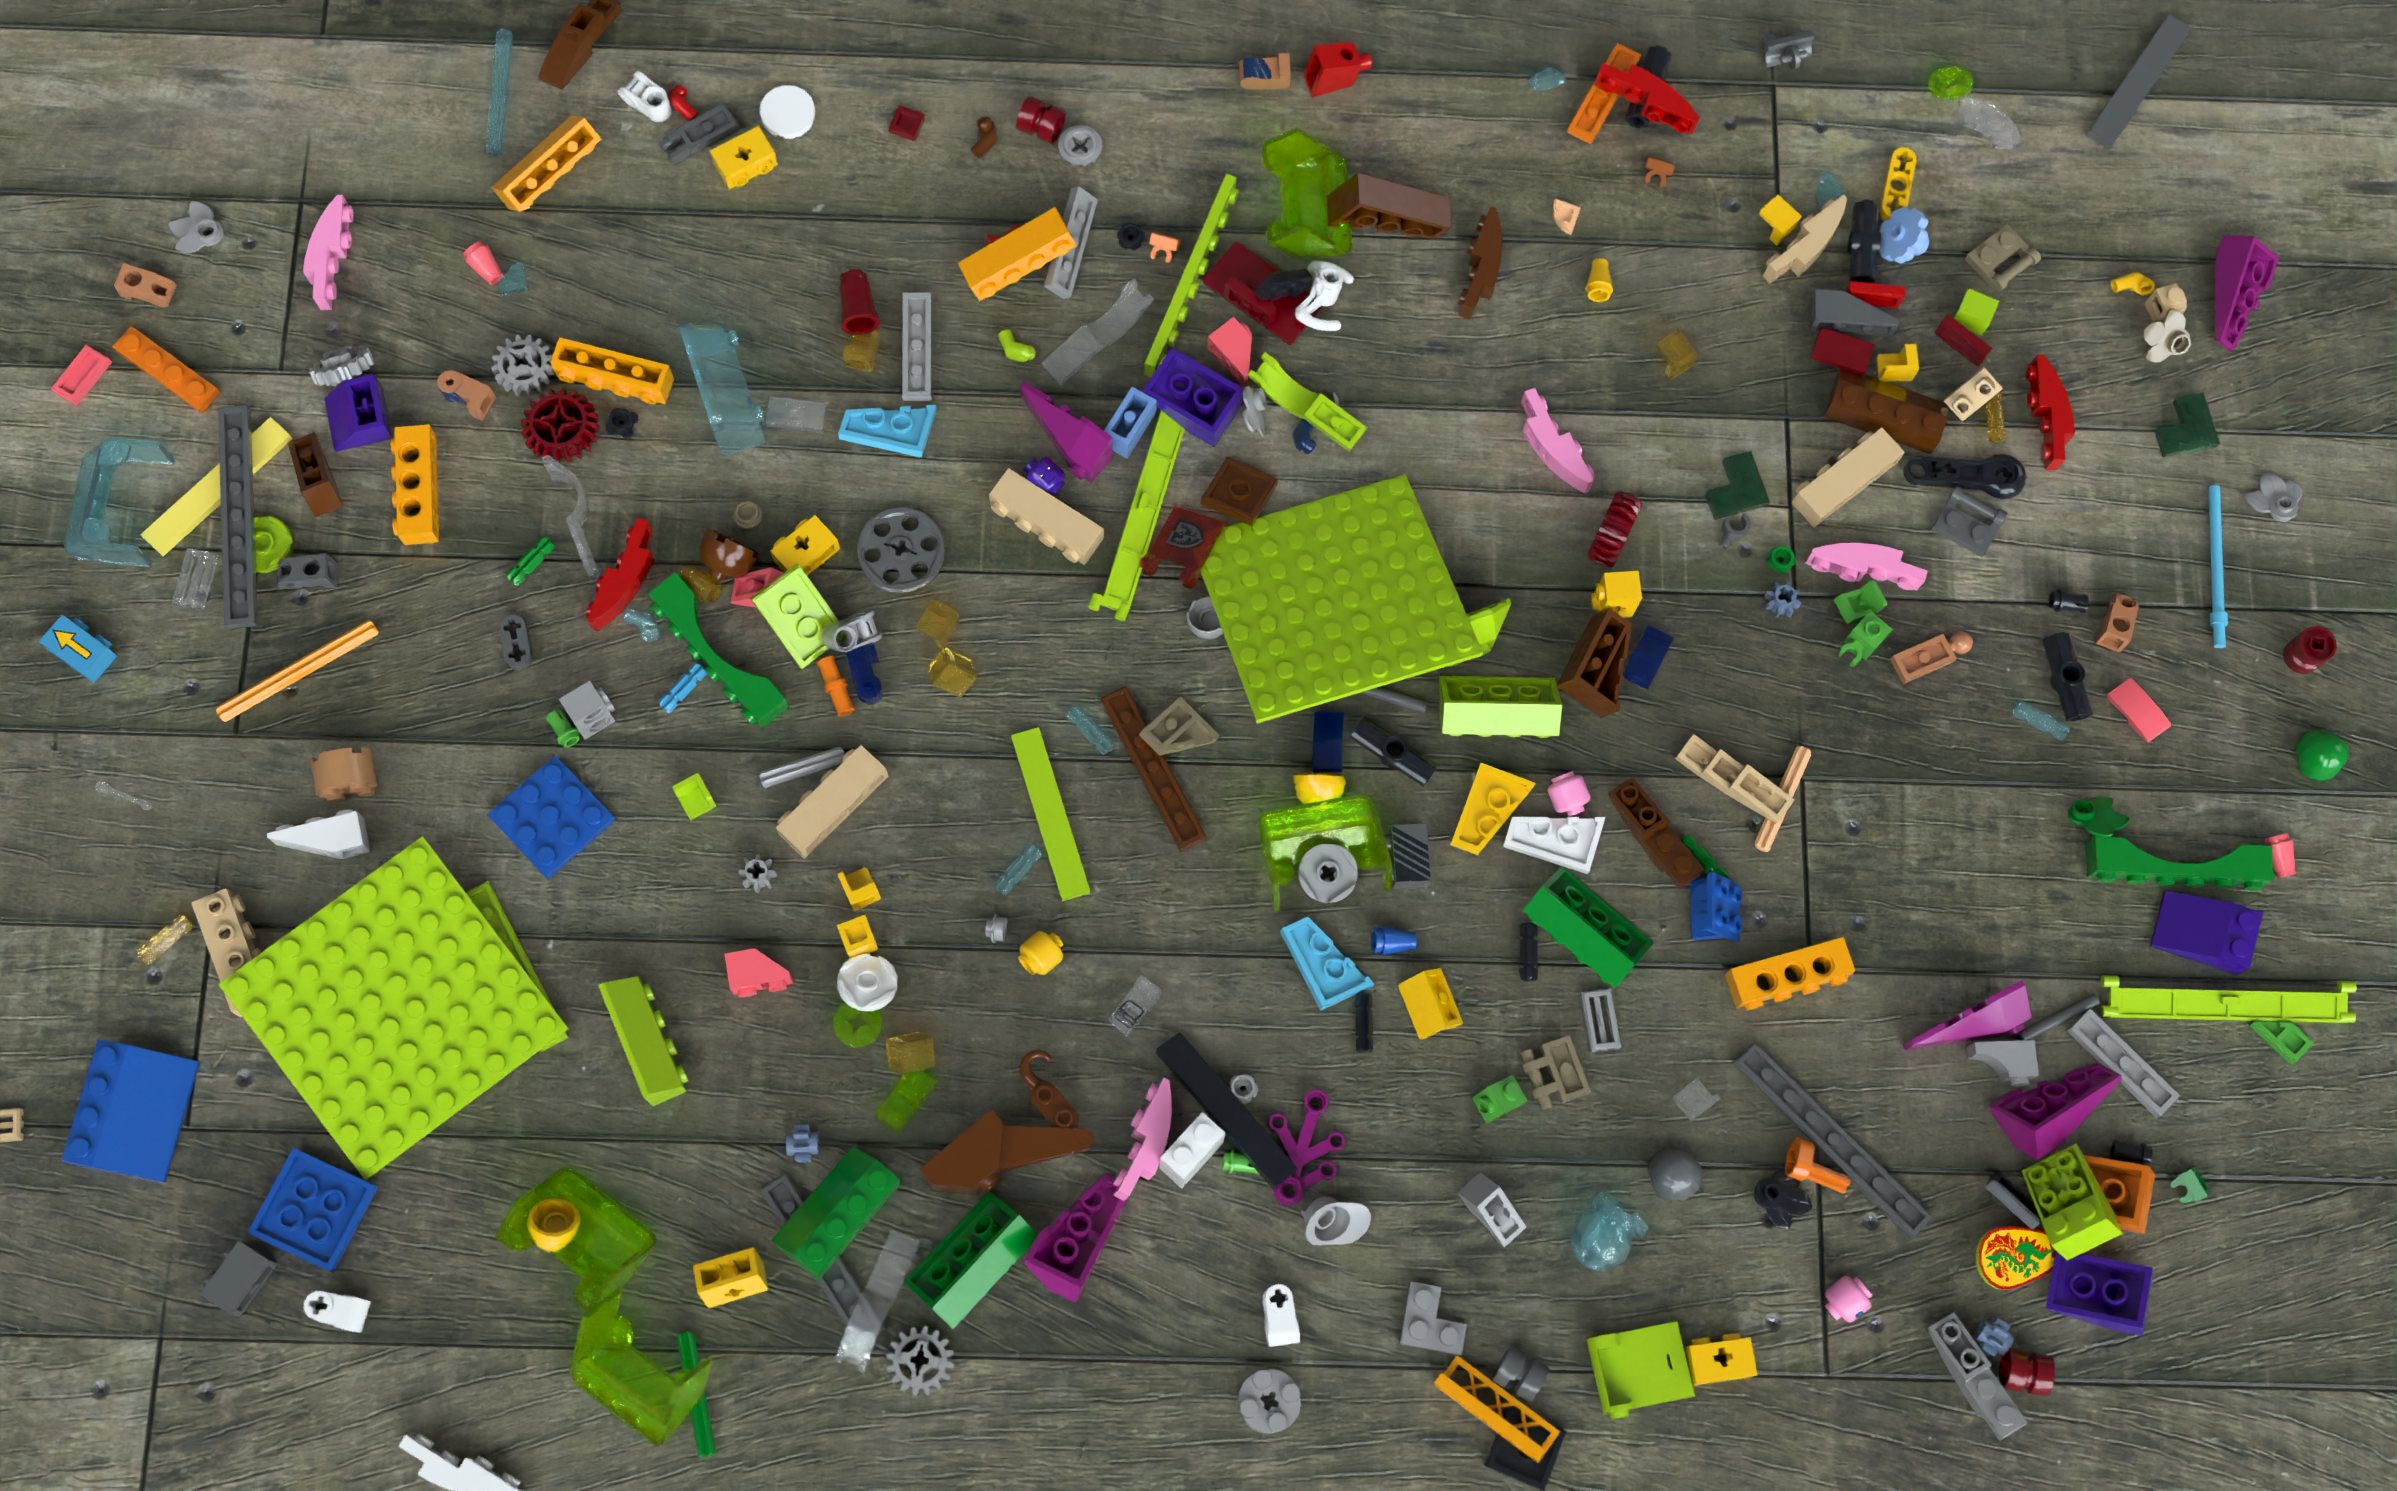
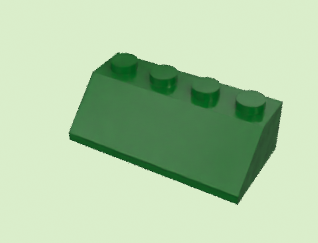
M1563 866L1551 876L1522 910L1534 924L1541 926L1551 934L1554 941L1564 945L1575 955L1579 962L1588 965L1598 974L1603 982L1610 984L1614 988L1620 984L1654 943Z
M853 1146L773 1237L771 1242L819 1281L899 1188L900 1179L877 1159Z
M989 1192L980 1199L903 1283L954 1329L980 1299L988 1293L992 1286L1010 1269L1016 1260L1030 1248L1038 1234L1019 1214L993 1193Z

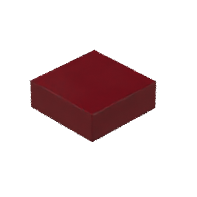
M899 105L889 126V133L915 141L925 120V115Z

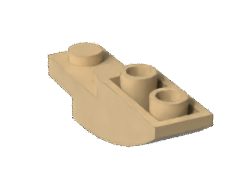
M1842 195L1836 201L1830 199L1821 207V212L1816 216L1813 214L1807 216L1800 223L1801 229L1796 239L1787 246V251L1781 255L1779 253L1774 254L1766 262L1767 268L1763 277L1769 284L1790 269L1798 277L1815 262L1826 248L1840 223L1847 202L1845 195Z

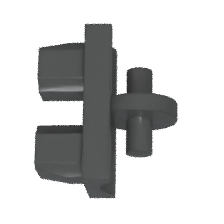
M1800 27L1790 29L1786 37L1778 38L1774 33L1765 35L1762 45L1764 50V66L1768 68L1788 63L1791 69L1799 68L1801 59L1812 57L1811 47L1815 35L1812 31L1803 32Z

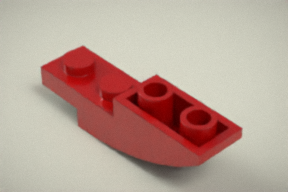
M1602 63L1594 83L1595 86L1600 87L1604 92L1615 93L1625 97L1629 102L1644 105L1641 115L1646 116L1650 121L1661 122L1673 127L1677 132L1692 135L1700 117L1673 87L1654 74L1634 64L1631 65L1627 73Z
M2037 354L2026 368V380L2030 381L2027 405L2031 407V417L2041 418L2039 430L2044 438V443L2041 446V459L2045 460V470H2057L2065 461V445L2075 435L2074 418L2067 393L2059 376L2043 354Z
M637 518L634 527H629L626 535V543L628 544L625 552H621L617 559L616 568L618 570L607 567L604 576L600 575L597 580V595L594 602L589 603L586 611L587 621L593 630L599 631L616 618L632 601L649 574L654 559L650 550L646 548L653 531L647 520Z

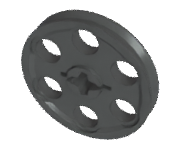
M898 507L882 511L867 522L858 539L857 554L862 571L874 585L888 592L908 593L923 588L937 576L943 565L945 548L942 534L930 517L915 509ZM908 518H914L919 522L918 527L913 531H907L902 527L903 522ZM884 523L890 527V532L886 536H877L874 533L875 527ZM927 538H933L938 543L937 547L932 551H925L921 547L922 542ZM901 545H905L908 552H902L901 556H897L894 548H900ZM868 550H878L881 553L880 559L876 562H868L865 559V554ZM917 564H924L927 566L928 572L923 577H916L912 574V568ZM891 569L898 571L900 576L896 582L888 583L883 579L886 571Z

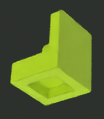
M1968 289L1953 319L1969 331L1982 336L1991 323L1999 301Z
M699 773L672 786L690 821L717 807Z

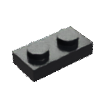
M1307 268L1269 274L1256 289L1255 294L1260 301L1268 299L1278 300L1287 296L1296 297L1305 291V285L1312 279V275Z

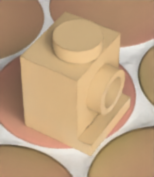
M2177 283L2157 288L2144 303L2152 321H2163L2169 309H2176L2180 313L2187 309L2184 291L2178 287ZM2159 304L2162 307V313H2160L2157 305Z

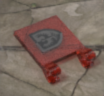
M1174 506L1149 553L1139 563L1140 567L1144 569L1143 574L1154 576L1159 560L1163 559L1185 566L1179 578L1183 581V587L1193 589L1197 583L1202 566L1225 526L1224 521Z

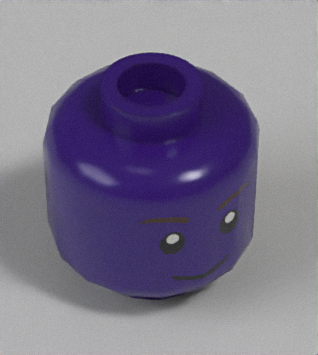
M1044 457L1039 461L1033 458L1023 469L1027 473L1024 476L1025 479L1052 496L1066 484L1063 481L1065 473L1049 457Z

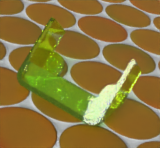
M1363 794L1269 810L1259 816L1258 834L1274 912L1280 911L1279 886L1290 883L1294 878L1293 864L1300 863L1303 856L1311 848L1320 844H1335L1347 849L1354 857L1357 867L1360 869L1370 870L1379 868L1385 891H1391L1392 862L1375 803L1369 796Z
M616 1289L582 1315L570 1366V1375L573 1382L580 1389L654 1445H662L673 1436L703 1395L713 1360L707 1357L692 1370L684 1369L676 1378L631 1345L633 1340L632 1326L628 1320L617 1314L622 1292Z

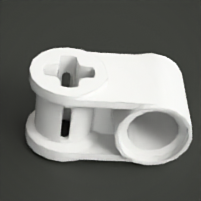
M636 71L633 74L634 78L625 88L621 87L618 90L620 97L629 106L639 110L652 121H666L672 114V108L666 91L640 71Z
M1281 1284L1269 1287L1264 1292L1262 1300L1268 1347L1300 1343L1298 1320L1290 1289ZM1275 1291H1278L1280 1296H1285V1301L1280 1303V1308H1277L1276 1303L1270 1302V1297L1275 1295Z
M315 1291L305 1299L304 1311L308 1317L321 1323L361 1333L371 1302L348 1295L341 1296L324 1291ZM324 1302L327 1304L326 1310L318 1311L315 1309L317 1303L322 1304Z

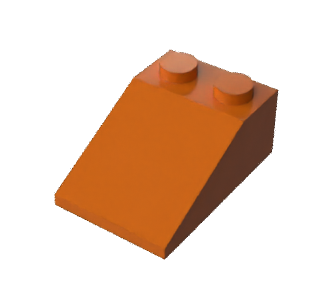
M2083 1155L2110 1203L2121 1230L2145 1234L2155 1174L2150 1166Z

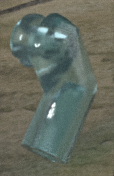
M632 609L626 610L624 622L638 626L642 634L641 638L645 642H655L658 640L660 629L653 615Z

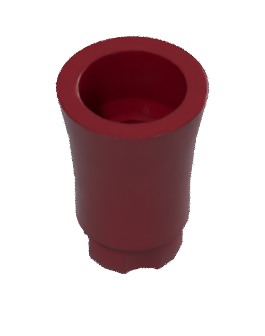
M850 269L840 275L841 329L850 335L868 334L880 326V320L871 294L870 283L867 280L866 273L860 269Z

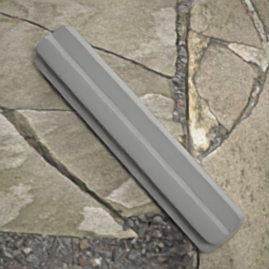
M836 747L760 771L759 777L763 787L767 788L840 765L845 754L842 747Z

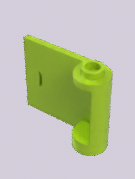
M1677 1321L1586 1339L1603 1415L1610 1414L1611 1420L1629 1416L1628 1410L1695 1396Z

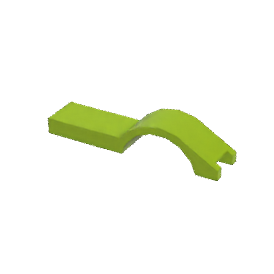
M1264 352L1261 356L1264 360L1263 364L1256 372L1251 369L1248 376L1279 406L1293 415L1304 418L1350 452L1366 432L1367 427L1323 394L1312 392L1298 384L1285 373L1276 359Z

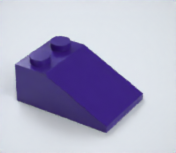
M1171 348L1142 390L1146 395L1156 399V406L1187 432L1215 447L1244 404V388L1174 348Z
M2164 891L2150 946L2237 975L2250 968L2263 912L2236 903Z
M2056 1251L2046 1310L2107 1329L2143 1336L2153 1280V1268L2086 1254H2080L2066 1260Z

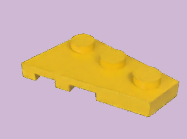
M1480 763L1450 845L1479 855L1534 788L1536 783Z

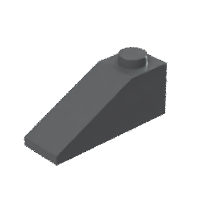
M1823 287L1815 289L1809 300V332H1819L1820 328L1824 327L1842 334L1892 337L1899 326V319L1845 291Z

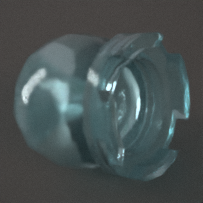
M1604 1191L1598 1193L1592 1200L1596 1210L1582 1215L1576 1221L1570 1235L1571 1249L1575 1258L1586 1268L1599 1272L1612 1270L1626 1261L1631 1251V1238L1642 1240L1649 1229L1646 1222L1636 1212L1632 1216L1628 1215L1619 1208L1623 1202Z

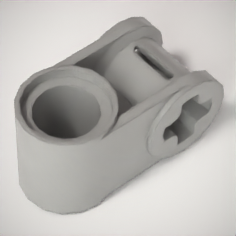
M868 609L854 613L846 619L827 626L822 634L824 645L828 649L848 652L880 640L882 634L877 631L873 619L874 610ZM842 631L843 641L838 645L836 637Z

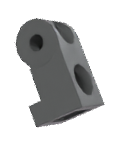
M326 553L281 559L278 562L277 585L285 589L316 586L336 588L337 562Z

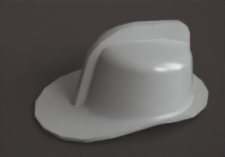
M1323 1196L1314 1200L1308 1207L1301 1209L1306 1226L1305 1236L1307 1241L1313 1245H1343L1352 1243L1360 1239L1367 1232L1371 1223V1214L1362 1203L1339 1202L1332 1197Z

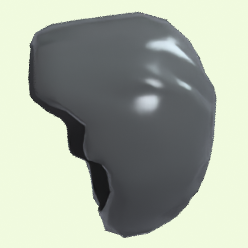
M1673 1147L1664 1148L1652 1157L1648 1165V1174L1656 1193L1670 1201L1687 1200L1699 1190V1186L1702 1183L1701 1177L1703 1173L1699 1160L1687 1151Z

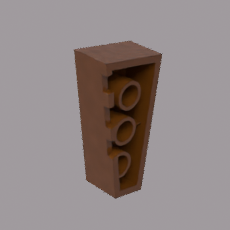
M1367 173L1355 174L1326 196L1328 227H1338L1339 223L1350 224V229L1362 230L1363 226L1377 227V232L1379 233L1401 230V235L1429 239H1436L1451 229L1450 198L1438 195L1436 192L1419 190L1411 185L1397 184L1389 179L1372 177Z

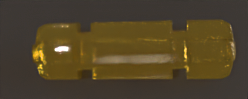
M2001 391L1988 400L1986 405L1987 427H1989L1988 439L1993 444L2004 442L2006 439L2005 430H2003L2004 415L2003 405H2001Z
M178 916L172 921L173 925L171 927L169 925L166 926L149 941L150 944L148 946L146 944L137 951L138 957L147 965L151 964L158 958L157 954L159 952L163 954L181 938L180 935L182 933L184 935L193 928V924L186 916Z

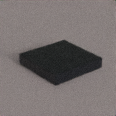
M1507 1407L1503 1419L1511 1425L1523 1424L1521 1412ZM1525 1415L1526 1423L1535 1422ZM1542 1426L1527 1427L1529 1438L1539 1446H1542L1550 1435V1432ZM1555 1427L1560 1433L1539 1463L1497 1433L1484 1466L1538 1490L1545 1491L1566 1431ZM1524 1428L1518 1429V1430L1521 1431L1523 1434H1525V1433H1524Z

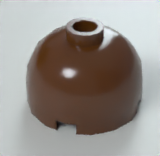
M707 528L700 544L701 559L710 568L708 574L722 581L725 580L726 576L740 578L749 573L760 555L758 551L750 547L748 549L741 542L710 528Z

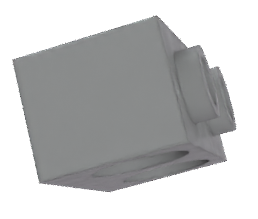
M590 680L559 699L584 740L615 722L611 715V712L615 710L601 686L595 689Z

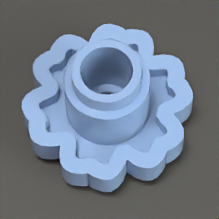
M1904 206L1894 210L1890 220H1885L1879 230L1881 232L1879 252L1883 258L1890 262L1896 261L1902 264L1905 261L1911 260L1914 255H1921L1926 251L1929 245L1928 232L1924 229L1928 224V220L1922 212L1915 208L1909 209Z

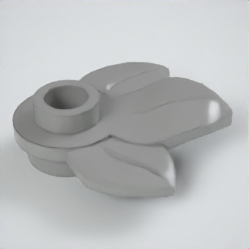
M196 201L190 202V217L174 220L168 224L173 234L179 239L175 249L182 253H193L203 246H214L222 240L224 235L223 227L218 221L214 220L212 209ZM213 231L211 235L206 236L208 232Z
M1247 386L1243 390V402L1246 405L1243 418L1246 428L1250 433L1254 432L1257 428L1260 435L1265 436V424L1261 412L1267 409L1265 393L1261 387Z
M2263 473L2259 480L2260 490L2248 492L2244 495L2247 503L2256 511L2270 513L2273 519L2286 522L2297 515L2299 510L2298 502L2302 498L2303 492L2301 486L2295 480L2284 483L2275 474Z

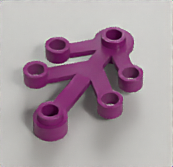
M1311 1090L1305 1096L1304 1108L1307 1113L1297 1145L1287 1127V1119L1283 1114H1273L1268 1122L1270 1130L1277 1133L1287 1155L1298 1168L1294 1175L1273 1190L1276 1200L1286 1206H1292L1300 1202L1304 1195V1189L1321 1180L1329 1181L1336 1174L1334 1163L1324 1161L1317 1170L1300 1177L1303 1165L1330 1151H1340L1345 1145L1343 1134L1333 1132L1326 1140L1309 1148L1318 1115L1323 1114L1329 1104L1328 1096L1322 1090ZM1314 1098L1321 1101V1107L1318 1109H1314L1310 1105V1101ZM1274 1118L1282 1119L1283 1126L1281 1128H1275L1272 1125ZM1336 1136L1341 1139L1342 1143L1339 1147L1331 1145L1330 1139ZM1323 1166H1330L1333 1170L1332 1175L1324 1176L1321 1172ZM1286 1185L1294 1188L1295 1192L1292 1196L1284 1194L1283 1188Z

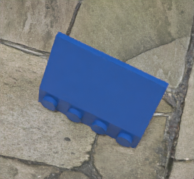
M98 1039L62 1161L78 1167L165 1183L200 1062Z

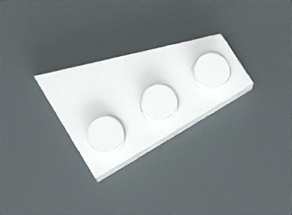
M1512 817L1503 847L1588 874L1605 817H1595L1594 819L1579 817Z

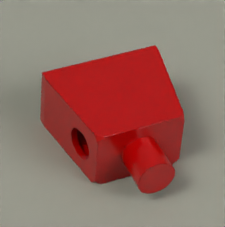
M1352 42L1314 46L1303 73L1311 97H1318L1354 85L1360 71L1371 68V57L1367 52L1358 54Z

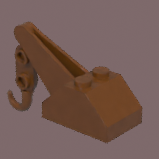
M1033 1050L1027 1053L1020 1063V1075L1027 1084L1033 1105L1052 1127L1004 1126L1000 1118L990 1109L919 1169L922 1177L934 1192L979 1195L984 1191L987 1194L1000 1183L998 1179L1003 1172L1086 1152L1092 1147V1134L1087 1129L1078 1127V1115L1075 1109L1053 1084L1035 1076L1031 1071V1062L1036 1058H1044L1048 1062L1052 1061V1057L1047 1052Z

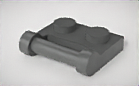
M1956 485L1931 530L1983 557L2007 516V512L1988 506L1964 493V489ZM1959 502L1992 520L1990 525H1987L1957 509L1955 505Z

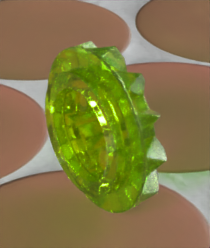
M1946 66L1936 70L1930 76L1928 89L1931 90L1932 97L1938 96L1940 101L1950 99L1953 103L1955 98L1964 99L1966 94L1971 93L1973 77L1968 70L1962 67ZM1956 80L1955 85H1952L1950 88H1946V85H1950Z
M846 1003L839 1006L838 1011L833 1017L834 1032L838 1039L850 1047L858 1048L871 1044L878 1037L882 1027V1018L878 1009L874 1011H861L862 1021L870 1026H859L855 1035H853V1025L845 1020L855 1019L860 1010L850 1007Z

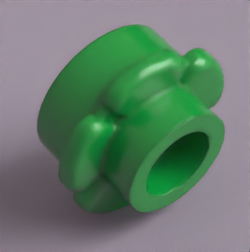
M1778 546L1772 548L1767 554L1769 558L1767 564L1773 571L1777 570L1779 573H1787L1790 571V567L1795 564L1794 553L1789 547ZM1778 558H1782L1783 562H1779Z

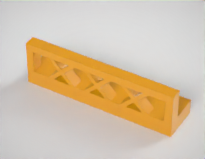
M1458 1355L1444 1374L1441 1373L1434 1382L1436 1388L1537 1463L1540 1462L1560 1433L1558 1429ZM1458 1366H1461L1470 1373V1386L1460 1387L1449 1379ZM1474 1377L1481 1381L1483 1384L1475 1385ZM1488 1387L1495 1392L1497 1404L1484 1405L1477 1399L1476 1389ZM1472 1390L1473 1396L1467 1391ZM1499 1395L1509 1403L1500 1404ZM1515 1406L1521 1411L1523 1424L1511 1425L1503 1419L1501 1408ZM1493 1409H1498L1499 1415L1496 1414V1413H1495L1494 1411H1492V1410H1493ZM1525 1415L1535 1422L1526 1423ZM1542 1426L1550 1432V1435L1543 1445L1539 1446L1529 1438L1527 1427ZM1524 1428V1433H1525V1434H1523V1433H1522L1521 1431H1519L1518 1429Z

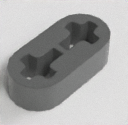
M518 615L505 616L499 624L505 661L516 671L525 670L533 661L527 624ZM513 623L521 627L516 629V639H513L510 631H507L511 629V624ZM516 646H519L522 654H526L521 656V661L519 662L511 658L516 656Z

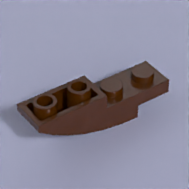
M591 0L587 5L579 3L562 26L550 47L538 75L539 80L563 90L593 55L591 46L621 12L620 3L614 0Z
M1492 206L1487 216L1481 215L1476 228L1477 231H1480L1477 239H1471L1467 254L1471 255L1468 265L1472 266L1467 281L1472 283L1469 290L1463 289L1458 304L1462 306L1460 316L1469 320L1479 296L1488 300L1491 299L1499 273L1502 255V232L1497 210Z
M1633 777L1609 792L1608 795L1648 857L1660 872L1665 871L1679 889H1682L1704 874L1705 869L1668 826L1669 820Z

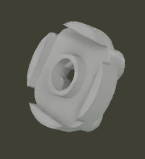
M1320 844L1311 848L1303 856L1298 868L1299 882L1304 892L1312 899L1322 903L1338 902L1346 898L1355 887L1358 873L1357 863L1347 849L1335 844ZM1324 865L1328 868L1333 866L1336 869V872L1333 874L1335 879L1331 882L1329 879L1322 880L1320 877L1323 873L1321 867Z
M1275 1369L1259 1370L1246 1379L1239 1391L1238 1404L1240 1413L1246 1424L1255 1431L1264 1434L1281 1432L1289 1427L1299 1414L1301 1407L1300 1390L1293 1379L1284 1372ZM1271 1392L1276 1395L1275 1400L1278 1402L1277 1408L1271 1407L1268 1411L1263 1408L1264 1402L1261 1401L1262 1395L1268 1396Z

